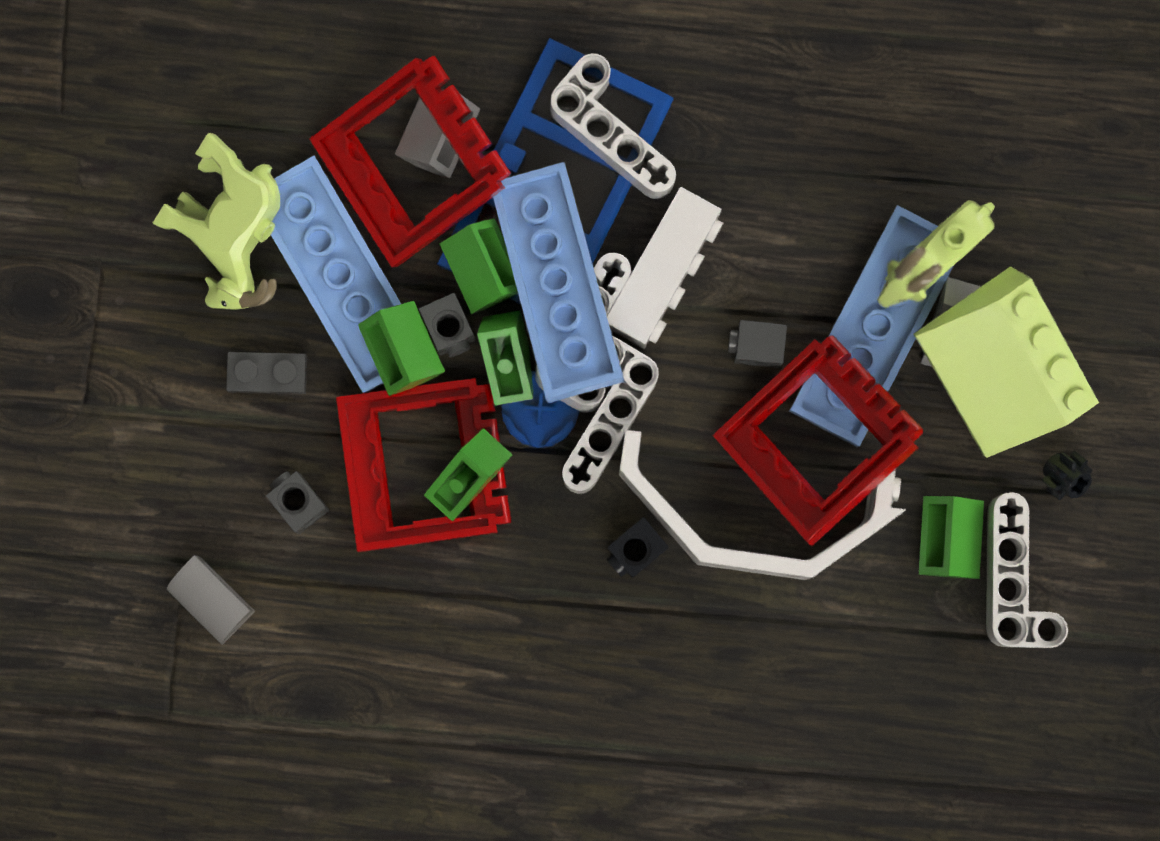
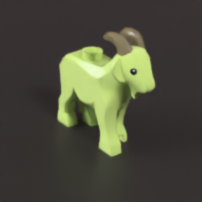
M208 133L195 153L202 157L198 169L202 172H217L222 175L224 191L216 197L209 210L196 201L189 193L182 192L178 198L176 208L173 209L168 204H164L153 224L164 229H175L187 236L223 276L219 282L211 277L205 278L209 286V291L205 298L207 306L218 309L238 310L264 305L273 298L277 289V282L275 279H270L267 283V280L263 279L257 290H254V280L250 269V254L258 242H264L269 238L275 228V224L272 221L280 209L279 188L271 175L272 167L270 165L261 164L251 172L246 170L234 151L217 135Z
M966 201L900 262L895 260L889 262L887 266L888 275L885 277L886 282L877 299L880 305L887 308L908 299L923 301L926 297L925 291L994 229V222L990 218L995 207L994 204L989 202L979 206L974 201Z

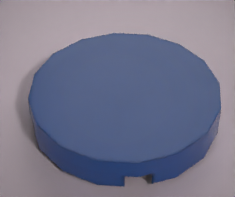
M531 371L533 399L502 404L503 422L509 433L520 443L534 448L552 447L565 440L575 428L579 411L560 400L548 403L544 391L536 382V371Z

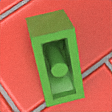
M521 310L483 317L477 335L494 404L501 405L533 399L530 351Z
M483 428L457 453L424 496L453 522L495 477L512 454Z

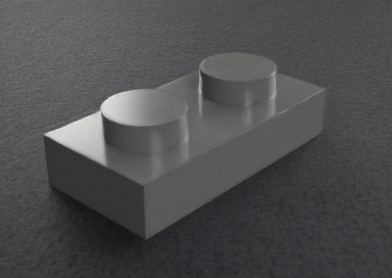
M228 352L226 391L233 393L306 394V354Z

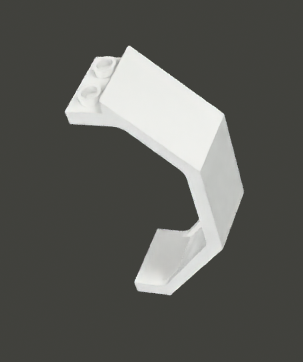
M625 431L619 476L697 565L807 580L813 578L906 511V509L891 508L893 501L898 502L901 487V478H895V469L867 495L865 516L862 523L810 560L711 547L700 539L642 476L638 469L641 432Z

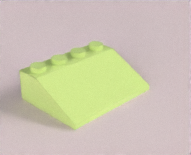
M1012 267L1007 268L914 333L916 340L973 439L986 458L1067 426L1099 403L1032 279Z

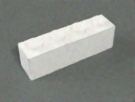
M680 187L607 316L611 331L645 349L649 341L657 343L667 323L661 320L668 307L673 310L676 309L686 291L680 287L687 273L694 277L705 257L699 253L706 240L713 243L723 225V222L718 220L721 208Z

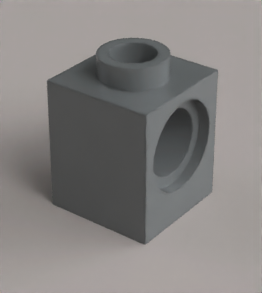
M455 293L419 308L440 356L448 353L451 358L471 348L469 343L474 341L475 337ZM454 319L460 324L458 333L453 337L441 336L438 333V327L443 320Z
M740 320L737 330L730 329L728 353H735V364L781 368L784 360L787 325Z
M287 471L269 485L272 491L266 497L292 530L299 535L330 511L302 474L297 471L292 475ZM300 489L305 494V504L299 510L291 511L286 505V497L292 490Z

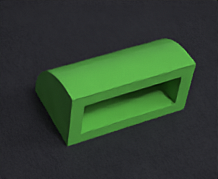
M495 218L469 224L440 243L471 314L497 305L518 294L504 237Z
M414 301L379 310L358 324L389 396L416 387L445 372Z
M923 496L919 575L980 579L984 501L955 496Z

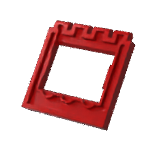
M431 56L424 62L420 58H415L309 139L391 267L401 265L505 189L501 181L511 174L497 150L488 153L486 156L483 155L482 152L489 148L492 143L476 118H471L464 124L461 121L471 110L456 87L451 85L443 91L440 87L446 84L450 78L436 56ZM412 89H415L475 182L459 195L454 194L425 215L426 219L417 226H414L355 134L363 126L372 122L397 103L400 98Z
M833 335L827 337L821 344L816 339L811 342L713 434V437L811 546L820 540L918 449L914 442L923 433V428L905 410L899 411L901 408L900 404L881 384L874 385L876 379L856 358L850 359L851 353ZM814 373L883 445L869 460L866 458L837 485L839 488L826 500L818 494L758 427Z
M476 378L420 385L391 396L384 390L336 397L357 553L497 533V525L512 523L508 496L492 497V490L507 488L503 466L469 504L471 516L456 518L453 522L448 517L413 521L411 525L393 526L378 413L397 410V412L455 402L461 449L483 428L500 443L497 419L481 420V414L496 411L490 384L477 386Z

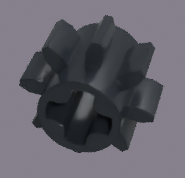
M1075 450L1070 456L1064 452L1056 453L1044 465L1043 474L1045 477L1042 479V482L1048 486L1047 491L1058 500H1061L1065 494L1071 499L1078 498L1089 489L1092 482L1090 473L1093 469L1087 465L1088 460Z

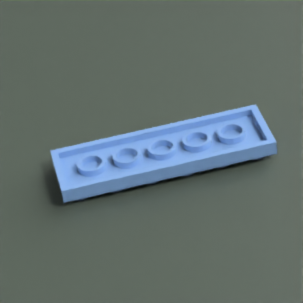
M312 156L274 178L280 192V209L272 221L275 224V228L271 236L363 393H369L383 385V382L358 324L377 311L400 305L401 302L315 156Z
M561 162L505 178L501 181L505 189L495 195L493 199L547 402L551 403L625 382L565 163Z
M898 205L893 211L829 336H835L851 353L850 359L856 358L876 379L874 385L881 384L887 392L916 339L914 333L922 328L953 268L952 266L937 282L925 291L926 297L923 301L908 299L887 308L880 305L877 299L886 282L885 277L888 275V263L892 260L900 262L938 227ZM815 373L802 385L789 412L856 447H860L868 431L861 421Z

